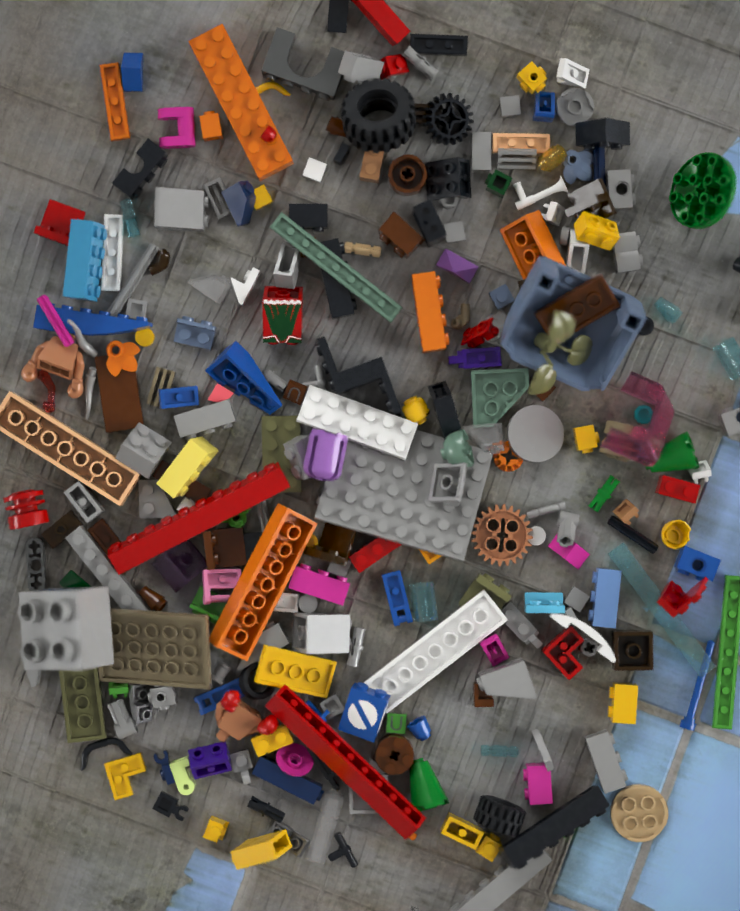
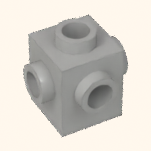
M154 685L148 693L149 704H153V708H158L159 711L169 709L170 705L178 702L175 687Z

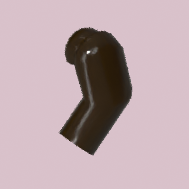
M160 249L157 253V263L148 267L152 276L167 269L170 254L166 249Z

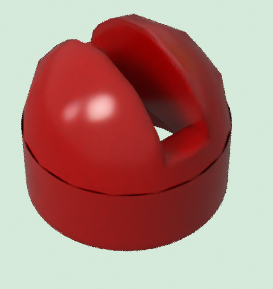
M268 125L260 138L267 143L273 142L276 138V131Z

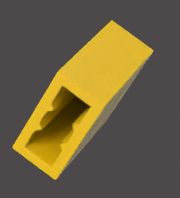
M284 829L246 840L230 852L231 859L236 869L239 870L276 860L292 848V844L287 830Z

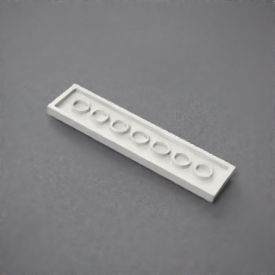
M483 589L363 683L367 684L369 688L375 690L382 689L388 695H391L386 709L387 714L508 621V619L485 589Z

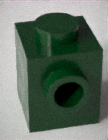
M495 169L493 174L489 173L485 181L487 185L486 190L503 198L512 181V177Z

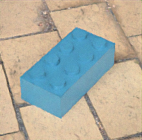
M71 219L63 288L64 297L97 302V298H99L101 293L99 280L103 274L101 262L105 256L103 241L107 237L105 225L95 221Z

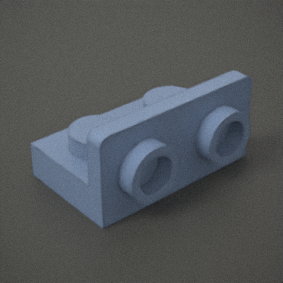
M183 316L182 319L177 318V328L173 342L212 350L216 327L212 326V322L201 320V323L193 322L194 318Z

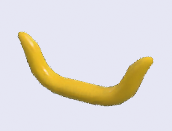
M266 82L256 87L258 94L268 89H275L282 95H291L283 86L276 82Z

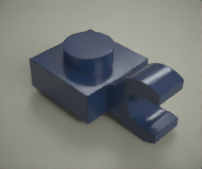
M164 750L165 757L160 759L158 754L155 753L154 760L162 765V770H160L162 780L166 781L167 785L175 783L169 765V753L167 750Z

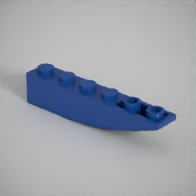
M37 305L33 328L55 332L41 306ZM62 305V308H55L68 332L75 335V331L67 322L68 319L79 327L82 335L87 336L116 335L153 327V323L147 322L148 318L136 317V320L129 319V315L118 314L117 317L110 316V312L99 311V314H94L91 309L85 308L75 311L73 307Z

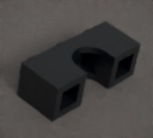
M149 138L136 152L144 161L142 171L132 174L123 168L112 182L115 187L131 200L141 195L144 190L142 187L146 182L150 183L156 175L154 172L158 168L161 169L168 160L166 159L167 153Z

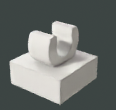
M552 201L550 205L544 204L543 207L548 209L547 214H542L543 218L552 225L559 226L565 208Z
M706 460L698 462L699 468L688 470L695 484H698V479L704 478L705 482H708L709 476H712L711 468Z

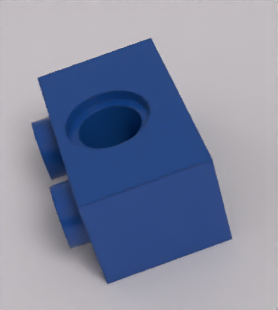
M684 546L679 552L674 567L679 568L678 572L686 576L692 573L697 575L695 579L699 581L706 576L709 581L713 582L721 560ZM695 560L701 562L699 570H694L692 567Z

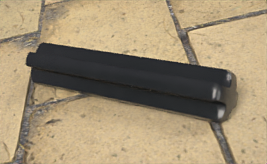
M611 516L609 518L608 525L650 553L654 554L659 546L626 523H623L617 517Z

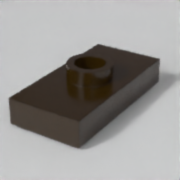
M70 510L41 535L54 549L65 540V537L79 526H82L83 523Z

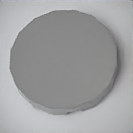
M571 88L561 93L556 102L555 109L561 122L567 126L575 127V123L589 121L594 111V103L590 94L585 90Z

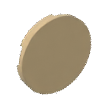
M632 784L621 789L616 794L611 803L610 817L614 828L621 836L633 842H647L656 838L666 826L668 807L663 796L653 787L645 784Z

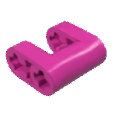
M170 107L158 109V120H177L178 136L160 137L159 147L161 149L195 147L194 108Z

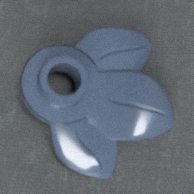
M575 150L566 151L562 156V164L564 166L563 177L565 181L570 185L574 183L576 178L582 181H591L592 169L589 165L594 163V155L586 150L580 152ZM571 156L574 157L573 163L569 160Z

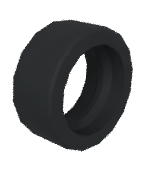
M253 663L244 668L239 677V687L242 693L253 700L265 699L276 690V687L268 686L265 691L258 693L250 689L248 676L252 671L257 670L259 663Z

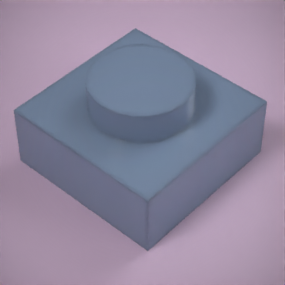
M506 284L488 293L497 310L515 301Z

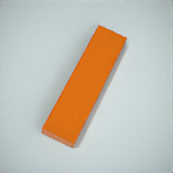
M119 62L100 65L111 141L131 139Z

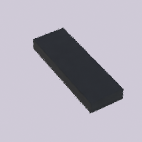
M410 34V46L420 55L467 56L468 36Z

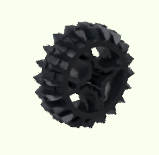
M444 93L440 94V98L437 96L433 97L434 102L429 101L427 103L430 108H424L428 115L422 116V119L427 120L426 123H423V127H429L425 131L426 134L432 132L430 139L433 140L437 137L436 143L440 144L443 141L445 146L449 144V141L451 145H455L456 140L459 143L462 142V136L468 137L466 131L472 130V127L468 124L474 123V120L469 119L473 112L468 113L467 111L471 106H464L466 100L462 99L459 102V95H455L453 98L452 93H448L447 98ZM441 104H446L443 114L435 115L437 108ZM454 107L459 111L461 116H457L454 113ZM449 115L448 118H451V120H454V121H451V122L447 123V121H445V119H441V118H444V117H446V116ZM435 122L441 124L444 133L437 128ZM460 123L459 130L455 134L450 135L453 125Z

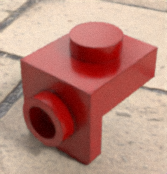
M402 54L385 56L380 59V61L384 62L380 74L381 80L409 72L406 58Z

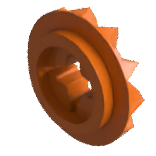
M505 441L495 448L493 459L499 469L511 472L518 469L523 460L511 450V455L517 457V459H510L506 465V458L500 455L506 454L510 450L509 441Z

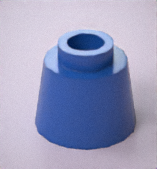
M420 716L407 725V728L416 739L424 741L431 736V729L425 716Z

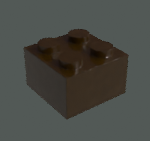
M612 630V652L616 659L614 663L612 662V669L614 671L654 670L653 631Z

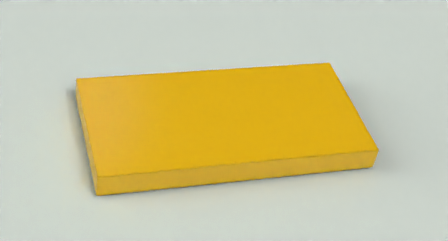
M264 644L254 682L276 688H282L286 684L294 692L327 699L337 661Z

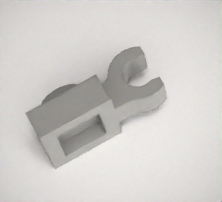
M249 748L231 753L230 758L234 772H241L244 785L251 783L252 779L249 769L253 768L254 765Z

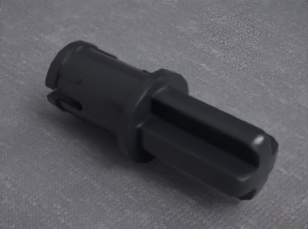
M254 796L251 797L247 805L248 808L261 813L263 817L265 815L279 823L285 817L283 811L271 806L269 802L267 804Z

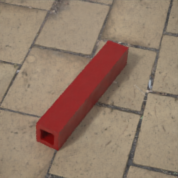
M351 0L392 47L397 45L410 32L384 0Z

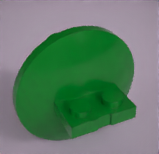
M707 152L695 155L680 168L673 177L669 195L671 210L678 222L692 229H705L723 218L729 210L736 193V174L733 166L726 158Z

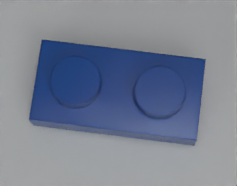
M198 386L158 389L161 409L199 405Z

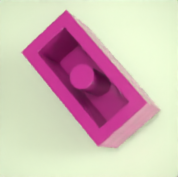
M544 762L527 763L526 769H523V780L527 781V788H524L525 800H528L530 805L553 804L551 770L547 771Z

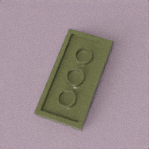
M262 416L263 469L270 463L275 464L279 462L290 483V488L282 492H302V480H296L292 475V467L285 456L283 445L296 436L301 435L300 423L296 422L298 416Z
M98 667L84 670H59L68 743L106 739L107 734Z

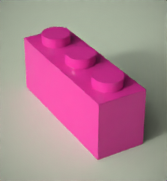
M300 563V566L296 565L288 588L342 606L344 605L350 582H347L348 578L339 575L336 578L329 576L330 572L321 569L316 572L310 570L311 566Z

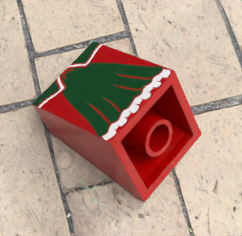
M265 286L263 294V342L270 345L279 343L297 345L302 343L303 287L288 289Z

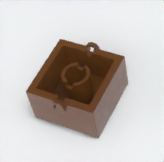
M395 212L379 228V239L387 246L391 244L394 247V252L400 258L405 257L408 259L418 246L422 245L425 241L417 231Z

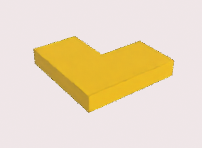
M141 752L104 763L114 800L134 795L129 776L147 771Z

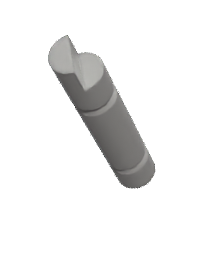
M564 501L526 512L527 518L530 519L539 515L566 509V504Z

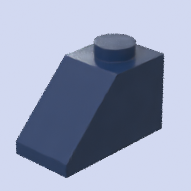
M247 180L239 181L221 192L237 226H244L250 223L256 200L254 188Z

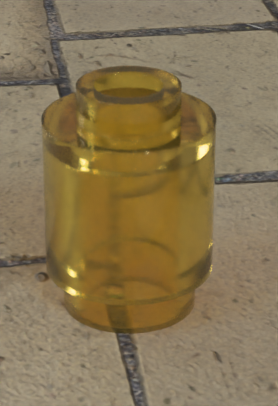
M557 144L539 156L538 164L543 171L551 172L565 161L567 153L561 145Z

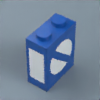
M355 682L350 689L338 730L374 743L378 737L391 695H388L382 689L375 690L369 688L365 683Z

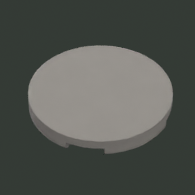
M530 405L520 409L511 417L507 426L508 444L516 456L527 462L538 463L549 460L558 453L563 444L564 429L562 422L552 410L544 406Z

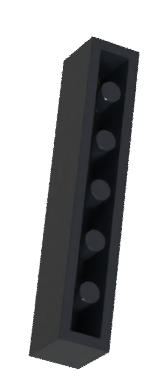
M591 786L521 832L518 836L500 846L499 850L509 867L519 870L528 864L527 861L532 857L533 859L540 857L543 854V850L547 847L553 848L559 844L558 840L562 837L567 838L575 833L574 829L577 827L588 825L591 822L590 819L595 815L599 817L606 812L605 809L610 805L598 786Z

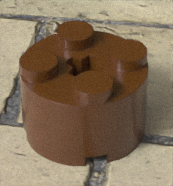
M405 154L396 158L391 163L388 171V181L390 187L396 193L402 196L416 195L423 189L426 183L427 170L424 163L417 156ZM408 171L410 172V176L413 177L405 179V176L402 174H406V172Z
M395 733L382 737L375 750L377 765L388 775H399L406 772L414 760L413 746L409 739ZM392 750L399 752L397 758L391 757Z

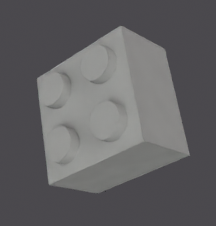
M139 422L122 443L115 459L148 479L164 459L172 442Z

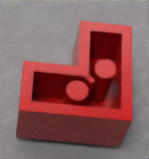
M571 625L567 629L564 628L541 649L568 680L572 679L583 668L572 656L571 652L584 639Z

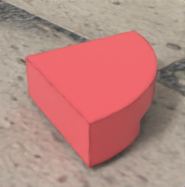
M217 383L208 400L221 402L230 399L234 393Z

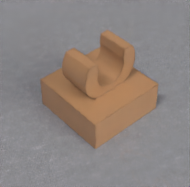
M627 499L612 511L623 523L631 525L629 520L633 516L639 517L637 513L639 510Z

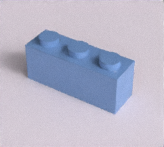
M596 568V572L593 571L592 583H595L594 591L590 593V602H593L592 610L588 612V621H591L592 626L616 628L621 570Z

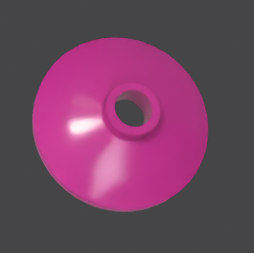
M292 743L278 749L276 754V762L279 768L288 775L304 776L313 767L314 760L307 748L300 744Z

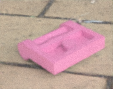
M241 569L202 570L203 604L210 605V603L227 602L230 595H211L210 590L234 589L241 576Z

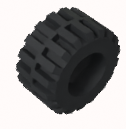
M483 795L480 797L473 819L479 825L496 833L518 836L526 812L520 806L507 800Z

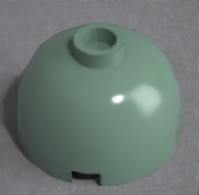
M464 429L455 431L445 438L441 455L443 460L447 459L448 463L452 465L466 463V468L473 466L474 456L472 447L467 442L469 438Z

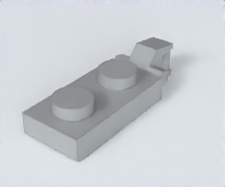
M508 602L501 609L508 619L505 624L522 642H525L526 645L531 642L538 649L543 644L536 637L539 632L511 602Z

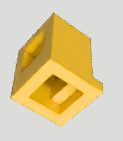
M211 815L203 838L216 843L218 840H223L229 822Z

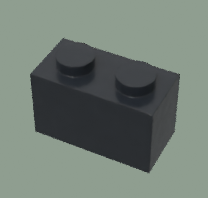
M289 204V218L304 230L312 229V232H324V229H328V204Z

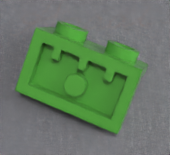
M200 585L189 607L193 609L192 612L194 614L208 615L210 617L209 621L216 624L227 602L204 605L203 586ZM210 590L211 595H220V594H218V593H216V592Z

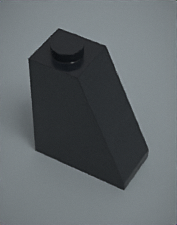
M446 381L427 387L445 440L449 434L462 429L452 394Z

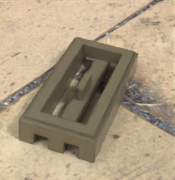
M159 367L156 368L146 403L160 407L159 391L157 392L155 402L152 399L160 372L163 374L159 389H163L167 374H170L167 388H172L176 373Z

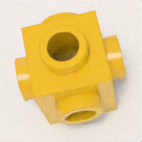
M531 61L517 74L516 78L521 82L519 84L526 93L529 91L532 95L535 91L539 93L546 86L547 73L541 66L537 67Z

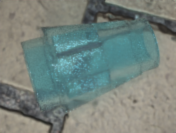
M662 297L654 304L668 323L674 324L683 314L680 307Z

